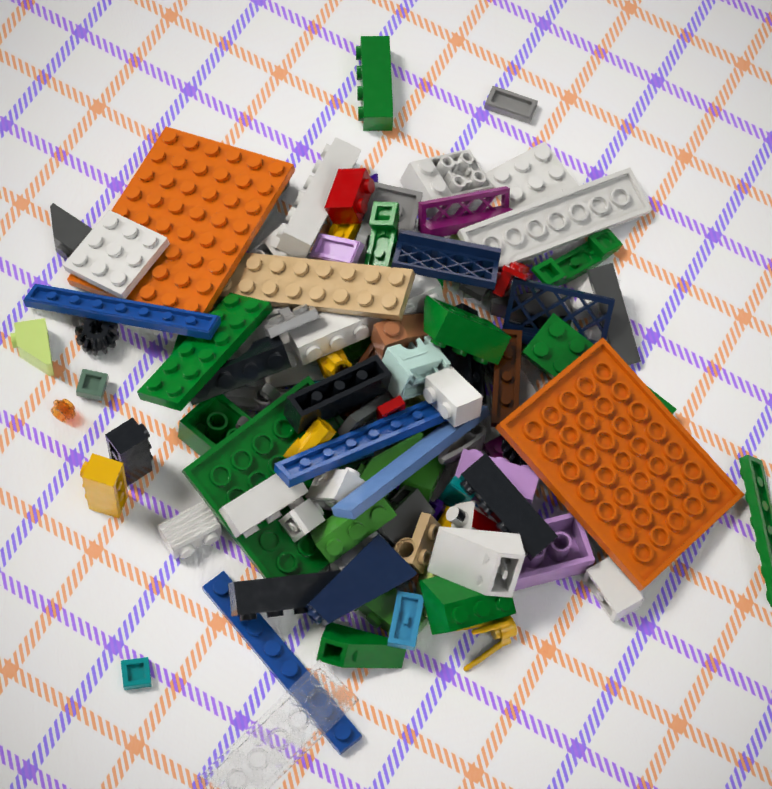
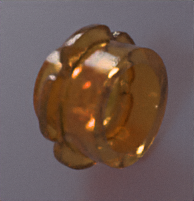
M56 399L53 401L54 406L51 408V413L59 421L67 423L70 418L73 419L75 417V406L67 399L60 401Z

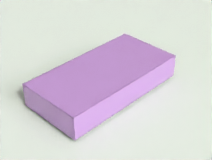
M318 233L309 256L316 260L357 264L365 245L360 241Z

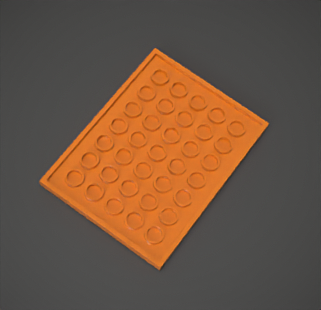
M166 126L111 210L167 237L170 242L169 246L126 299L209 314L294 174V164ZM72 274L67 278L71 286L98 295L118 298Z
M603 337L495 427L639 591L649 585L744 496V493Z

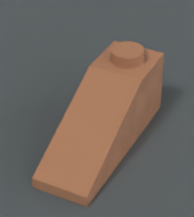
M424 313L403 315L402 321L386 319L373 325L370 340L381 360L387 347L401 344L403 347L408 348L410 342H413L417 347V338H420L424 343V336L428 335L424 332Z

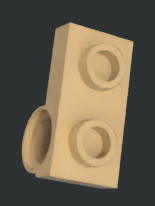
M421 512L412 538H402L394 546V550L419 574H423L425 567L429 564L431 551L439 526H441L431 514Z

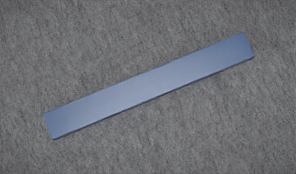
M482 406L480 417L457 427H453L448 421L442 423L331 507L333 515L340 518L356 519L490 415L488 406Z

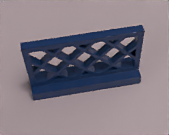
M400 229L391 268L413 269L417 275L495 290L501 248Z
M514 277L502 329L522 330V344L528 345L541 329L534 320L545 313L549 318L551 316L549 311L561 304L568 314L562 320L566 322L571 319L578 329L577 332L595 344L598 341L589 339L584 331L597 325L602 332L601 338L603 337L606 340L615 299L532 280L525 281ZM517 285L528 287L533 295L521 302L516 294ZM547 291L553 292L558 301L548 307L545 306L539 297ZM571 297H576L580 299L584 306L572 313L565 301ZM536 298L543 310L531 317L524 305ZM515 299L517 305L513 307V302ZM598 302L608 304L607 313L599 318L595 316L590 308ZM521 308L527 320L520 324L510 322L511 313ZM587 310L594 321L581 327L574 316ZM605 319L604 326H602L600 322Z

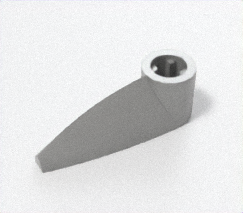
M479 423L441 452L438 456L439 463L447 465L459 460L463 448L467 450L476 449L482 452L486 436L485 426Z

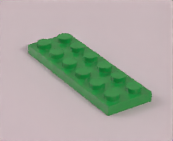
M229 293L210 313L221 318V324L212 339L188 336L137 391L140 400L182 411L273 311L271 303Z
M553 313L521 355L553 379L594 344ZM649 388L664 406L674 414L677 409Z

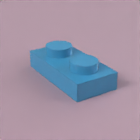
M397 591L387 646L415 651L424 603L422 595Z

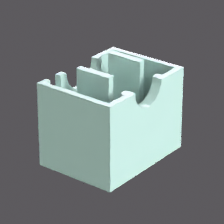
M429 335L424 336V343L420 338H417V347L413 342L409 343L408 348L403 347L401 344L387 347L382 362L392 374L388 391L393 398L400 395L403 400L422 395L425 377L450 366V361L439 347L430 342L432 338Z

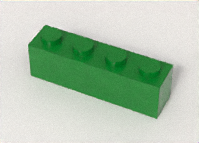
M361 36L360 46H356V60H360V66H356V79L361 80V86H357V101H362V107H358V121H363V131H392L393 97L390 36Z

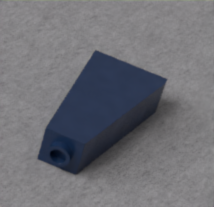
M377 534L305 606L309 610L307 615L317 625L322 623L325 627L407 582L417 572Z

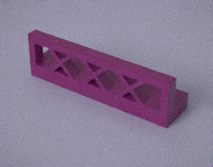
M504 186L418 202V231L440 237L455 235L459 229L511 211L513 209L509 207L510 188ZM497 195H501V206L492 207L490 205L492 200ZM476 199H480L482 201L481 205L475 211H470L468 207ZM458 203L460 208L456 213L448 215L446 211L450 206ZM436 207L439 211L432 219L426 220V209Z

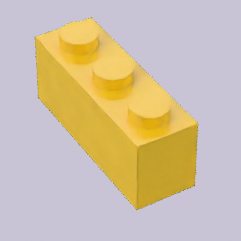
M92 453L89 462L85 461L80 471V477L83 479L82 487L85 489L88 507L90 510L119 519L129 496L124 464Z

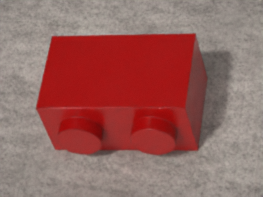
M366 168L338 169L324 207L333 224H361L364 214L368 210L370 196L375 189L374 180L370 177Z

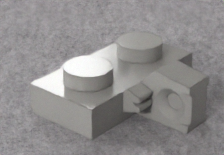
M303 304L294 308L293 312H291L289 306L278 310L280 315L270 318L268 320L269 324L264 325L267 336L274 338L320 318L316 308Z

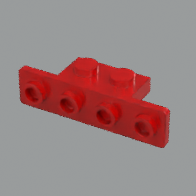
M516 261L503 265V271L497 273L493 293L500 297L506 296L515 276L525 281L532 279L534 274L529 272L531 267Z

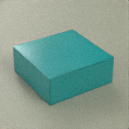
M148 657L121 660L124 690L152 687Z

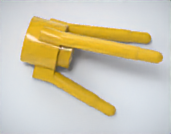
M510 615L460 629H473L471 631L473 635L490 631L494 640H500L464 666L463 670H470L503 646L511 644L510 637L517 635V628Z

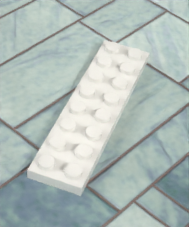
M631 167L459 229L457 235L460 241L501 248L498 270H501L503 265L511 264V262L515 261L518 263L586 238L601 230L610 229L647 215L653 209Z

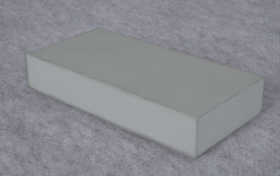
M492 86L484 109L530 124L538 105V100Z

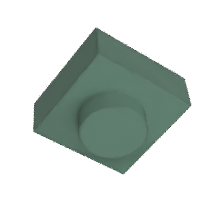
M82 369L76 395L102 401L109 380L108 374Z

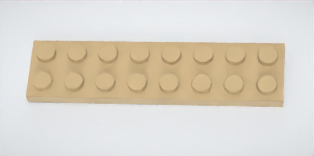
M246 252L217 300L222 301L229 293H234L270 302L274 307L285 308L289 306V308L294 309L300 305L307 304L308 307L313 306L319 312L402 321L416 274L413 269Z

